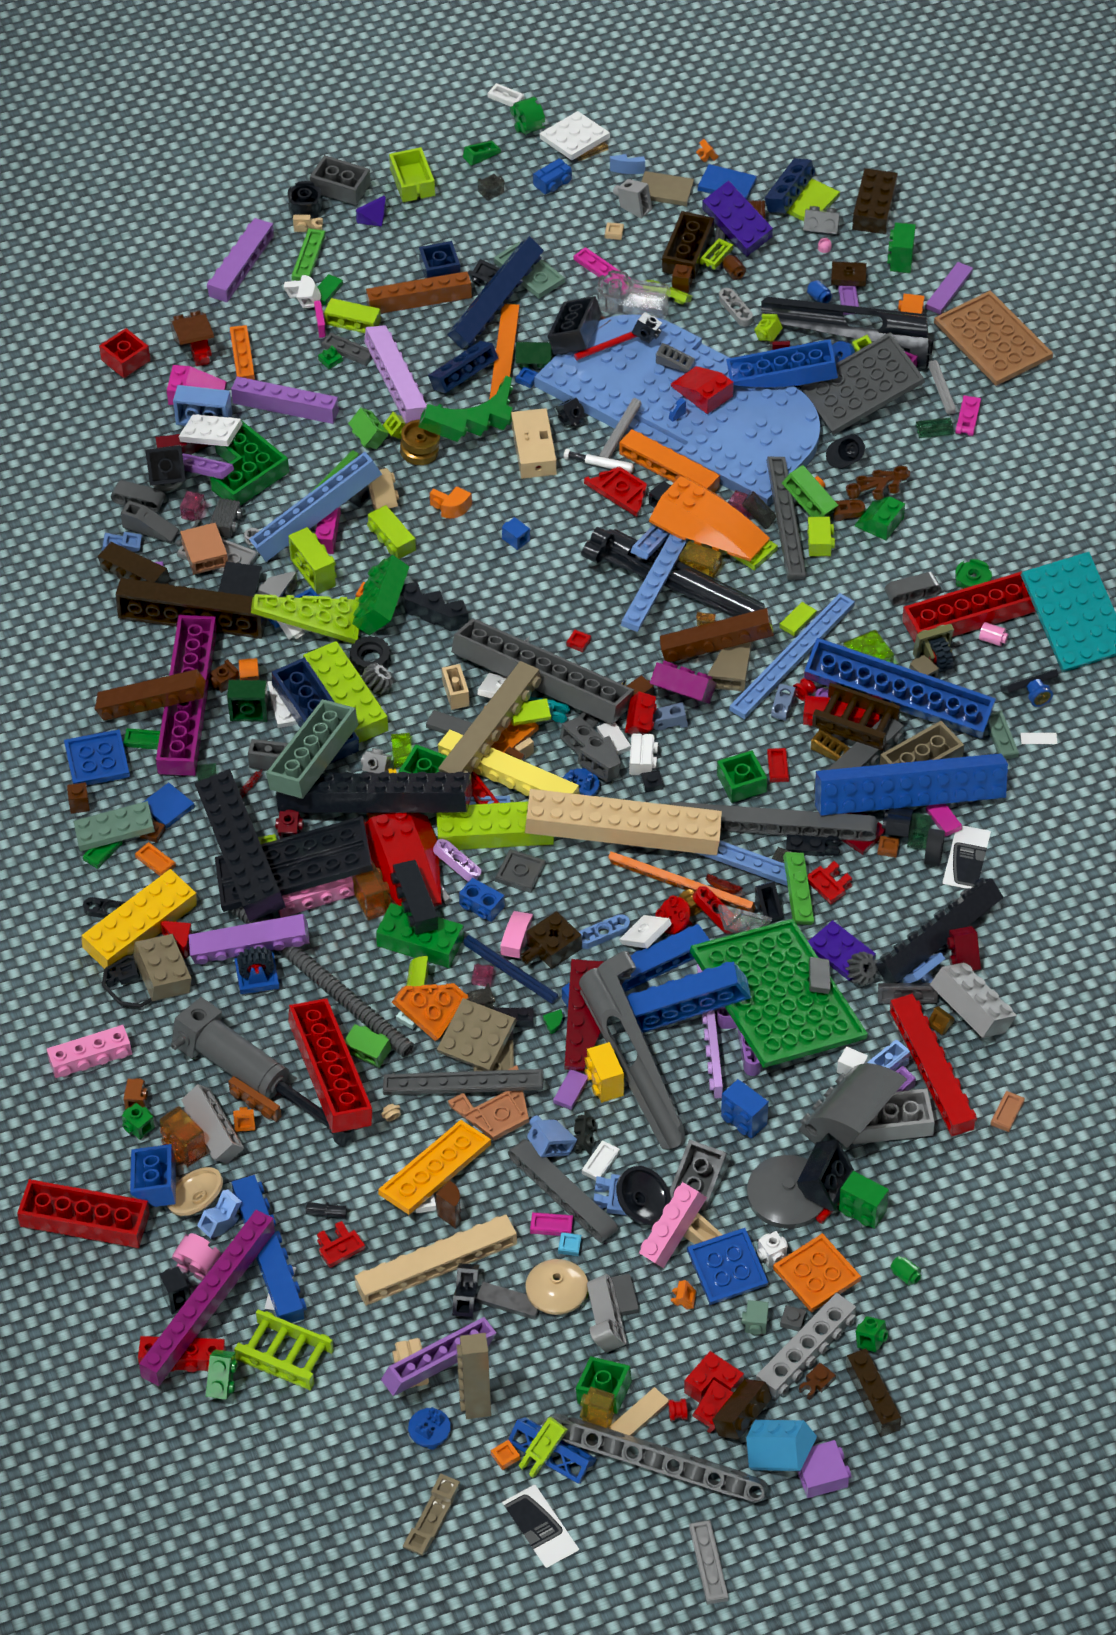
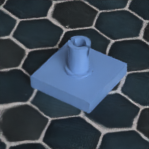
M942 953L930 956L897 983H912L919 979L922 983H931L934 978L929 971L945 960V957Z

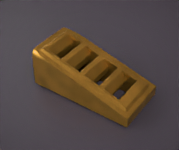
M821 729L818 730L811 740V750L834 761L841 757L838 755L841 751L844 754L850 749V747Z

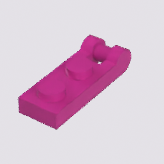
M963 396L955 434L967 433L968 436L974 435L981 398Z

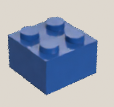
M737 1079L722 1093L721 1117L726 1123H731L741 1134L747 1135L752 1139L768 1123L769 1101Z

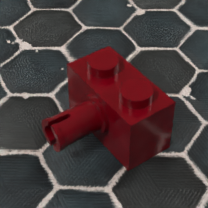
M972 926L949 930L950 937L947 938V943L952 953L949 956L950 965L966 963L971 966L972 971L981 969L976 930Z

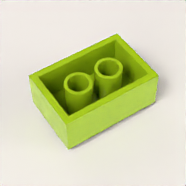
M306 527L288 535L290 560L310 587L317 594L335 587L337 574L334 566H336V562L332 556L328 555L325 546L318 542L316 534Z

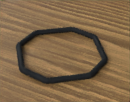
M127 955L104 969L102 987L118 1004L140 1008L152 1002L151 998L141 1004L122 1002L106 986L107 973L110 969L127 959L135 960L134 956Z

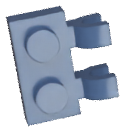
M611 1174V1179L597 1176L595 1192L609 1190V1196L594 1193L593 1202L601 1209L607 1208L606 1213L626 1215L616 1195V1184L620 1175Z

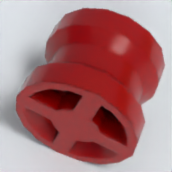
M802 678L800 683L793 685V687H796V697L802 701L805 700L806 695L808 696L816 692L814 683L805 678Z
M683 1398L680 1401L668 1400L670 1421H675L677 1418L687 1420L686 1399Z

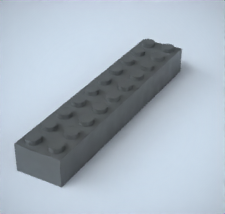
M472 618L454 634L452 653L505 677L510 675L520 661L538 668L541 683L534 690L586 712L588 715L595 716L606 723L613 725L629 709L630 698L633 696L634 689Z

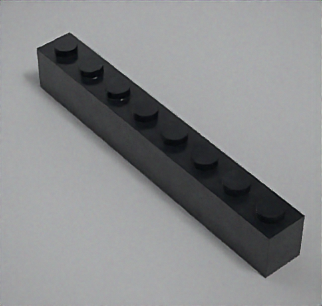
M980 878L976 880L971 889L968 888L962 891L958 899L948 902L947 908L937 911L933 915V919L923 922L918 931L915 930L909 933L905 941H901L893 946L894 950L880 956V961L875 966L885 983L899 982L947 943V938L950 937L949 930L968 927L1004 897L993 878Z

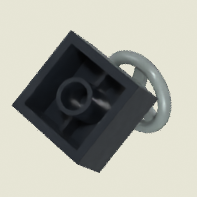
M181 445L145 449L150 486L161 491H172L179 488L186 481Z

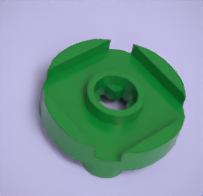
M970 559V562L966 563L963 561L955 570L956 585L964 589L991 581L992 571L989 570L988 564L981 560Z

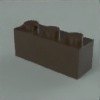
M751 1379L743 1380L712 1419L718 1436L740 1439L772 1399L766 1382Z

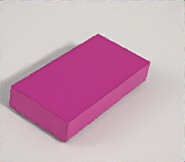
M319 300L314 301L319 338H323L326 336L322 305Z
M946 804L926 806V812L938 828L945 831V837L962 830V824Z
M532 1212L530 1234L561 1236V1232L572 1234L573 1215Z

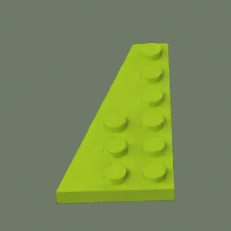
M255 594L252 599L251 613L352 644L358 640L359 628L353 625L352 622L360 597L355 599H347V597L331 599L329 596H302V598H294V595L277 597L276 595Z

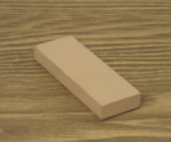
M654 1387L616 1420L609 1429L634 1436L668 1406L669 1399Z

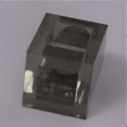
M495 174L484 179L479 178L478 192L489 201L504 193L505 181L502 176L497 177Z

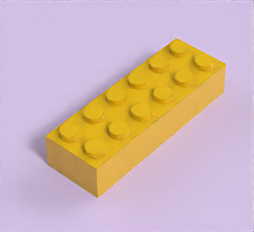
M169 869L82 934V948L105 969L121 958L132 955L135 942L151 939L162 932L160 924L162 921L176 922L197 906L196 892L174 871Z

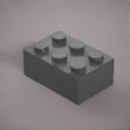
M324 155L310 175V182H313L316 187L319 186L321 194L357 205L371 184L370 169Z

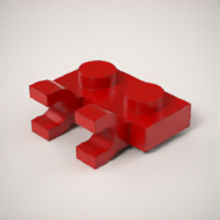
M835 861L827 868L823 869L819 866L807 875L808 883L830 905L846 894V890L852 887L850 883L852 877L848 873L838 881L834 879L840 874L837 870L840 867Z
M342 1221L335 1224V1233L339 1237L338 1239L331 1242L324 1230L317 1234L319 1238L317 1242L321 1247L319 1248V1254L329 1268L365 1250V1244L356 1231L348 1232Z

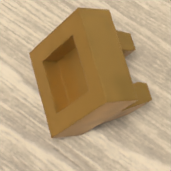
M939 1006L935 1007L929 1018L930 1027L941 1035L946 1034L955 1018Z

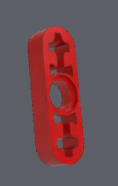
M698 887L693 893L694 902L724 933L733 934L740 926L738 918L708 887ZM712 906L717 907L720 914L715 913Z

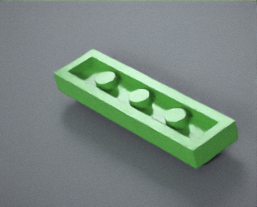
M308 228L291 276L292 281H301L302 275L311 277L325 238L324 230Z
M785 852L783 859L792 919L798 925H812L814 917L804 853Z

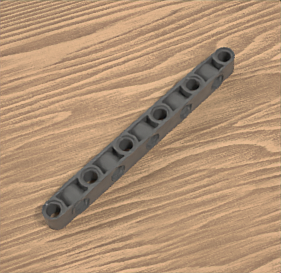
M558 1413L549 1416L568 1429L562 1438V1441L752 1502L760 1501L768 1492V1484L765 1480L748 1475L745 1472ZM546 1418V1419L543 1421L542 1426L544 1425V1423L547 1421L548 1418ZM590 1433L597 1435L598 1442H593L590 1439ZM630 1447H636L639 1455L632 1454ZM671 1459L679 1462V1468H674L671 1465ZM711 1473L719 1474L720 1481L713 1480ZM752 1486L760 1487L762 1493L760 1495L755 1494Z

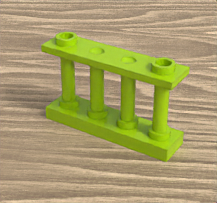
M257 1310L256 1318L259 1326L248 1344L237 1343L234 1348V1352H236L235 1359L311 1391L314 1386V1376L311 1371L323 1351L333 1353V1340L327 1335H319L275 1317L268 1311ZM267 1328L277 1331L278 1333L267 1352L262 1353L255 1350ZM286 1335L297 1339L285 1360H279L274 1357ZM304 1343L314 1346L315 1349L304 1368L292 1365Z

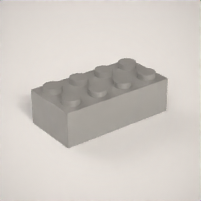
M966 963L941 967L930 984L982 1038L1005 1033L1017 1016L1012 1011L1011 1006L1004 1003L999 998L998 993L991 990L986 985L984 979L978 977L972 971L971 966Z
M918 1089L896 1092L852 1143L862 1144L933 1136L935 1122L928 1090Z

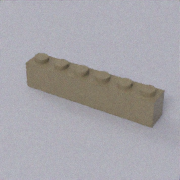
M486 1333L460 1336V1344L456 1345L461 1412L465 1411L466 1419L491 1416Z

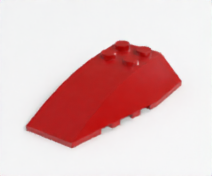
M386 813L371 817L365 825L373 864L372 874L376 880L378 879L381 882L384 890L390 893L391 898L397 905L402 906V899L397 897V886L392 884L390 874L393 873L394 864L416 860L433 905H442L439 857L433 852L437 839L428 816L421 813Z

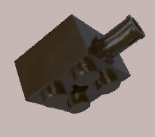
M555 911L526 931L527 946L530 949L521 953L520 958L522 962L528 965L531 961L540 957L553 969L582 949V935L561 914Z

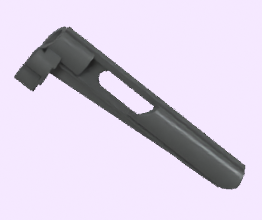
M623 951L604 961L598 968L587 971L579 981L580 993L606 1043L610 1042L624 1072V1077L661 1148H679L683 1145L685 1138L683 1124L666 1090L621 985L626 979L631 977V974L636 969L629 952ZM610 1016L620 1019L637 1051L636 1061L630 1067L627 1065L607 1026V1019Z

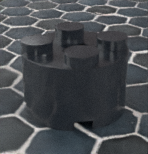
M300 181L295 183L294 187L288 189V207L292 218L293 215H310L311 219L319 217L323 208L322 194L319 186L316 187L310 181Z

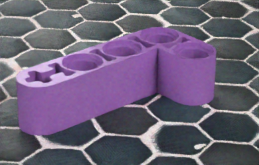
M725 1007L717 1009V1025L722 1029L737 1028L745 1073L750 1076L760 1074L762 1065Z

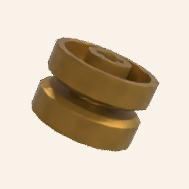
M419 419L410 421L402 428L401 456L413 465L430 464L438 456L440 435L419 428Z

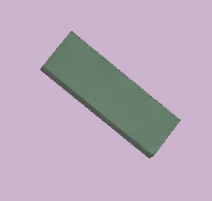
M1002 710L992 712L987 729L997 753H1001L1005 760L1019 757L1018 749Z

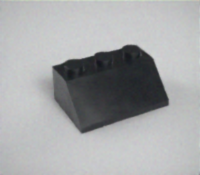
M838 1139L816 1142L797 1181L798 1188L806 1199L830 1211L836 1210L840 1201L841 1187L854 1171Z

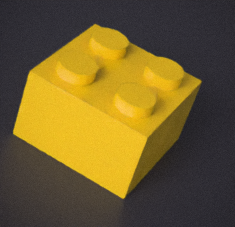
M610 1042L588 1048L587 1057L585 1058L587 1066L585 1075H587L588 1081H592L594 1095L599 1097L601 1103L624 1096V1072Z

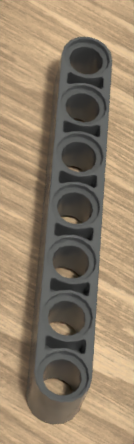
M523 1139L508 1151L512 1162L569 1215H573V1219L598 1242L603 1243L618 1231L614 1220L546 1157H540L529 1141Z

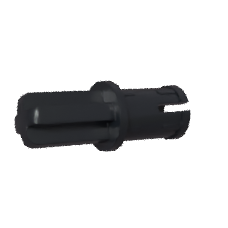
M309 1202L306 1205V1214L325 1216L326 1219L328 1217L346 1219L347 1205H331L329 1202L326 1204Z

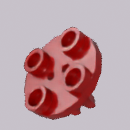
M674 895L664 901L655 914V917L670 919L672 924L664 932L670 935L680 933L686 929L687 925L692 924L689 920L690 907L688 902L684 898Z

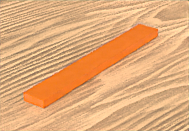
M504 304L501 309L496 346L498 359L494 361L489 400L497 393L504 377H511L520 305Z
M610 851L608 856L611 864L684 890L693 889L696 891L698 887L706 886L723 904L751 914L755 911V904L750 900Z

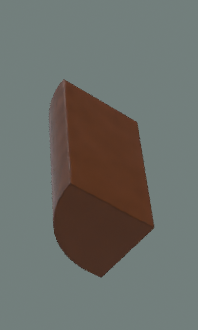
M449 1180L436 1193L437 1216L457 1229L461 1221L460 1193L457 1186Z

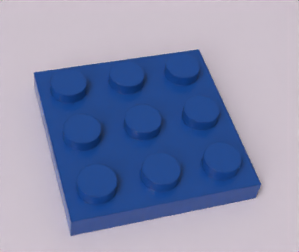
M120 729L64 740L73 784L86 782V785L130 777Z
M745 1228L687 1247V1252L709 1305L768 1286V1280Z

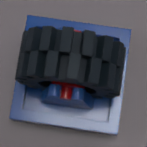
M257 946L256 949L250 947V950L246 948L244 952L239 953L237 958H234L240 995L279 989L274 953L269 949H266V947L261 949L260 946Z

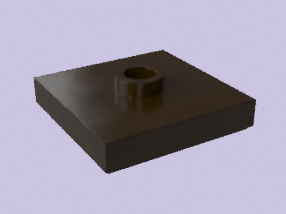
M832 261L831 285L865 287L867 263Z

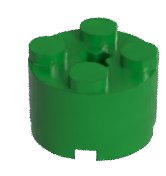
M533 96L515 102L510 107V112L516 122L514 123L515 129L524 135L545 128V126H542V123L545 122V115L540 104L537 105L535 102L537 100L536 97Z

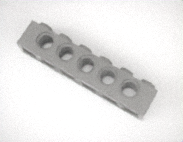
M836 1293L756 1375V1380L766 1382L772 1399L776 1400L780 1395L784 1396L789 1390L790 1385L802 1377L803 1371L807 1367L811 1368L816 1362L817 1357L828 1350L830 1343L834 1339L838 1340L843 1330L855 1322L856 1306Z

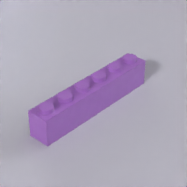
M254 218L251 224L247 225L246 231L243 235H240L238 242L231 248L229 255L224 258L220 268H217L215 275L212 279H209L207 283L209 297L224 302L230 300L274 237L273 223Z
M236 377L231 388L233 404L334 424L339 412L338 397L242 377Z
M304 914L189 935L190 956L195 964H206L209 961H224L227 958L237 957L240 952H244V949L250 950V947L256 949L257 946H260L261 949L266 947L269 950H283L286 947H300L310 943L308 922Z
M483 1317L392 1364L387 1368L381 1381L390 1393L395 1396L456 1364V1345L460 1344V1336L486 1333L487 1346H489L496 1335V1331Z

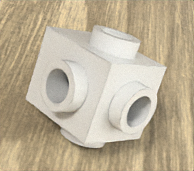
M777 1231L765 1234L758 1240L757 1254L768 1268L786 1257L787 1241L784 1237H780Z

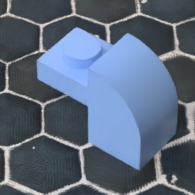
M229 1189L222 1191L216 1206L204 1210L197 1226L210 1239L223 1235L239 1219L240 1216L237 1214V1211L242 1201Z

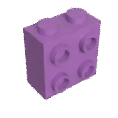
M835 1440L812 1446L801 1471H797L807 1498L848 1487L851 1472L848 1465H844L842 1448L837 1447Z

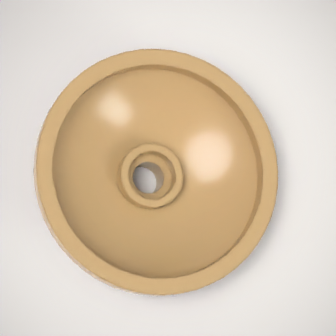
M211 1167L200 1168L188 1173L176 1183V1204L167 1205L173 1214L178 1216H190L206 1209L220 1194L223 1185L222 1175L217 1169Z
M551 1259L538 1264L531 1270L526 1280V1294L531 1304L538 1310L553 1315L566 1314L577 1309L586 1299L588 1280L584 1271L575 1263L563 1259Z

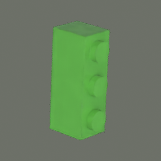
M804 465L791 472L782 482L785 488L811 517H828L838 506Z

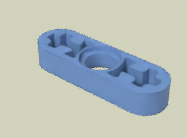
M622 914L616 915L579 931L582 935V948L589 949L625 934L630 929L629 918ZM600 929H607L609 933L602 935L598 931Z

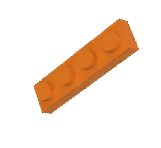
M247 325L230 327L236 376L255 380Z

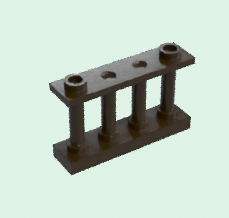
M830 682L828 689L830 700L824 711L815 709L812 726L883 751L886 743V733H884V730L890 719L899 720L900 706ZM838 700L848 704L841 717L831 714ZM855 706L865 709L859 723L848 720ZM873 712L883 716L877 729L866 726Z

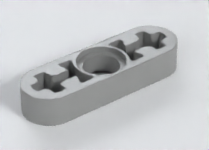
M721 289L719 292V302L740 326L746 327L751 325L753 314L732 289ZM737 305V306H739L740 308H739V309H733L732 306Z

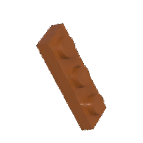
M234 1076L228 1081L230 1094L234 1098H240L248 1107L257 1109L267 1119L271 1118L277 1122L282 1117L278 1104Z

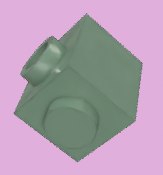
M748 1300L747 1312L742 1311L741 1324H745V1333L753 1335L766 1334L769 1302Z

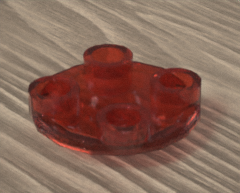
M707 874L705 878L713 888L730 894H741L743 890L740 886Z

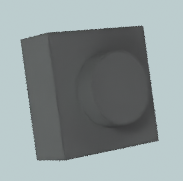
M785 1305L780 1327L799 1332L803 1325L806 1310Z

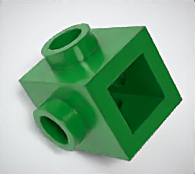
M137 1103L132 1107H128L122 1114L124 1130L129 1134L132 1133L139 1140L155 1128L154 1119L150 1111Z
M866 1316L862 1323L858 1324L855 1331L857 1348L877 1352L888 1338L886 1322Z

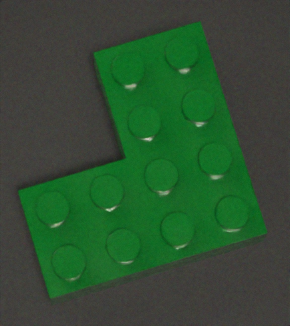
M242 421V426L229 446L215 445L216 453L226 462L232 464L234 470L223 479L210 477L211 490L222 499L239 501L241 506L289 473L288 458Z

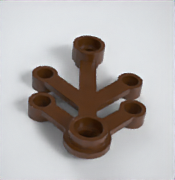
M898 466L894 468V471L875 470L872 472V477L858 476L856 483L846 486L847 496L850 499H856L860 496L861 492L877 487L872 491L873 499H882L884 497L883 491L888 482L891 481L893 483L888 485L889 493L896 494L900 491L899 485L901 481H905L910 477V471L906 466Z

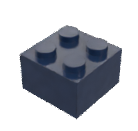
M452 241L419 247V262L425 278L461 272L460 262Z

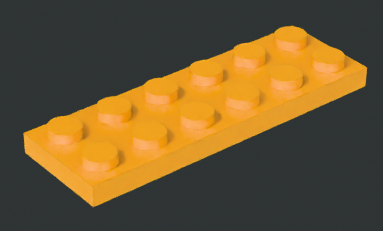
M460 1120L378 1189V1194L410 1215L491 1145V1139Z

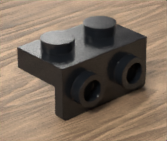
M480 259L474 270H469L468 274L472 282L478 285L482 283L486 286L500 268Z

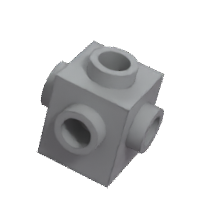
M372 748V751H366L361 758L362 770L369 773L388 772L392 755L384 754L381 749Z

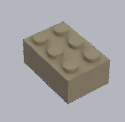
M173 934L135 942L133 956L152 1001L190 993L191 976Z

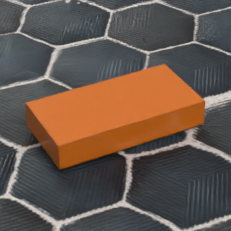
M149 842L135 853V858L159 876L169 869L173 870L176 867V862Z

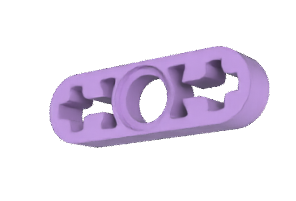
M438 839L433 847V852L465 880L470 881L472 878L478 880L481 869L449 841Z

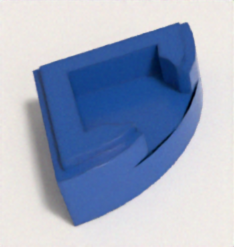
M680 398L675 403L677 406L673 412L670 411L669 419L672 422L686 413V400Z

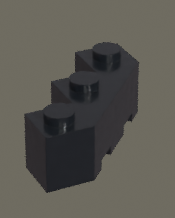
M417 581L403 585L400 600L406 614L411 616L413 614L421 617V620L434 625L437 623L449 631L459 630L469 622L468 611L463 600L445 604L440 590L422 595Z

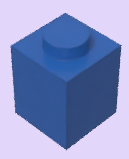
M514 517L502 526V539L518 550L530 541V528Z

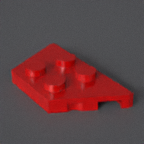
M621 467L601 472L598 477L590 479L588 476L584 478L585 485L637 517L639 515L647 491V483Z

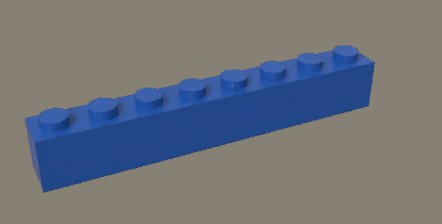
M700 925L687 927L684 931L670 935L667 939L653 943L649 948L636 951L631 955L636 969L631 974V977L623 982L624 992L694 960L690 952L691 945L710 941ZM569 983L562 987V1000L567 1007Z
M255 1175L232 1181L233 1194L242 1201L239 1212L244 1225L254 1211L258 1210L272 1217L275 1227V1218L273 1214L269 1215L268 1212L270 1210L268 1199H263L262 1196L264 1189L261 1181L257 1182ZM276 1231L257 1255L256 1259L277 1317L293 1323L304 1319V1311L307 1308L304 1299L299 1298L298 1294L301 1293L299 1284L292 1279L294 1271L291 1264L287 1265V1251L285 1247L281 1248L282 1238L280 1232Z

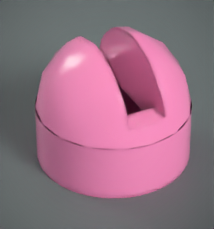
M828 238L820 239L818 250L822 253L830 252L832 248L831 241Z

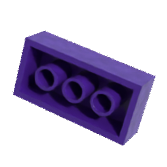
M729 180L702 201L703 211L709 217L714 218V223L746 257L773 237V228Z

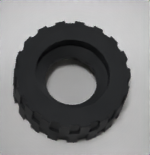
M376 636L362 637L351 645L350 662L359 675H363L364 669L375 662L379 665L382 664L388 670L391 662L390 647L382 638L380 639ZM368 651H375L380 656L378 660L368 662L362 660L361 655Z

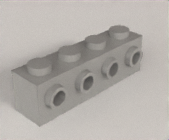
M197 1084L181 1099L185 1106V1112L191 1116L194 1121L193 1126L202 1135L201 1140L208 1146L211 1151L210 1155L215 1161L228 1164L244 1149L210 1088Z

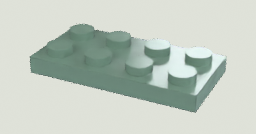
M519 241L495 256L494 263L501 268L521 242ZM541 259L536 265L533 264L531 266L532 271L527 276H523L521 285L540 299L565 283V277Z
M148 801L73 821L80 852L155 832Z

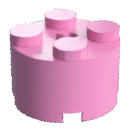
M190 1233L189 1236L185 1234L173 1253L172 1258L178 1263L177 1266H179L182 1272L187 1273L190 1271L194 1273L193 1275L197 1279L202 1281L219 1259L221 1253L216 1247L211 1249L208 1246L210 1242L206 1239Z

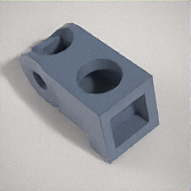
M779 684L772 707V718L787 720L789 711L796 698V687ZM787 690L790 694L783 693L782 691Z
M683 702L657 708L653 714L652 721H654L653 728L655 730H664L667 727L680 725V728L688 727Z

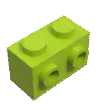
M808 517L809 556H831V549H835V538H831V535H834V524H830V517Z

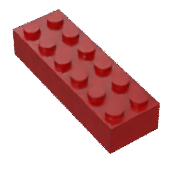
M31 1179L28 1180L17 1212L20 1227L139 1248L150 1215L147 1200Z

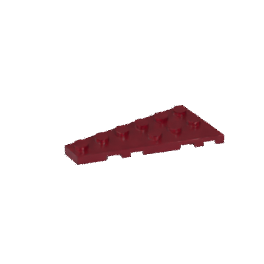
M571 959L564 1070L584 1071L586 1068L585 1058L587 1057V1049L595 1046L601 1034L580 993L579 981L587 971L598 968L604 961Z

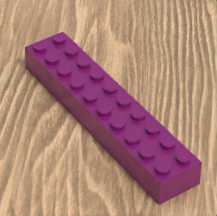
M178 616L169 676L197 669L206 680L202 699L164 707L156 756L158 774L196 776L217 635L216 617Z

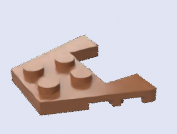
M516 1065V1066H514V1067H512V1068H510V1069H508V1070H519V1069H518V1066ZM506 1091L477 1107L471 1105L464 1093L448 1100L450 1108L493 1141L529 1123L523 1091Z

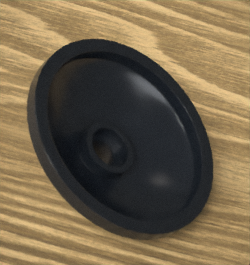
M644 1166L630 1167L618 1178L616 1195L625 1214L633 1221L642 1225H654L655 1222L659 1221L664 1207L671 1201L670 1192L664 1180L655 1171Z

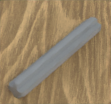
M937 360L930 361L929 369L946 413L948 415L955 414L956 407Z
M633 398L601 451L600 457L610 459L642 404L639 399Z

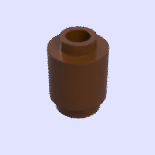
M728 255L723 259V268L732 279L737 280L745 275L746 267L736 256Z

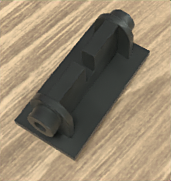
M585 1110L584 1115H578L575 1119L574 1133L579 1135H574L577 1142L573 1149L575 1153H581L582 1150H586L591 1155L592 1146H594L593 1132L596 1128V1122L587 1110Z

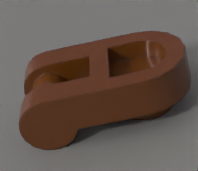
M861 500L835 501L838 504L833 513L835 521H842L845 518H858L865 513V504Z

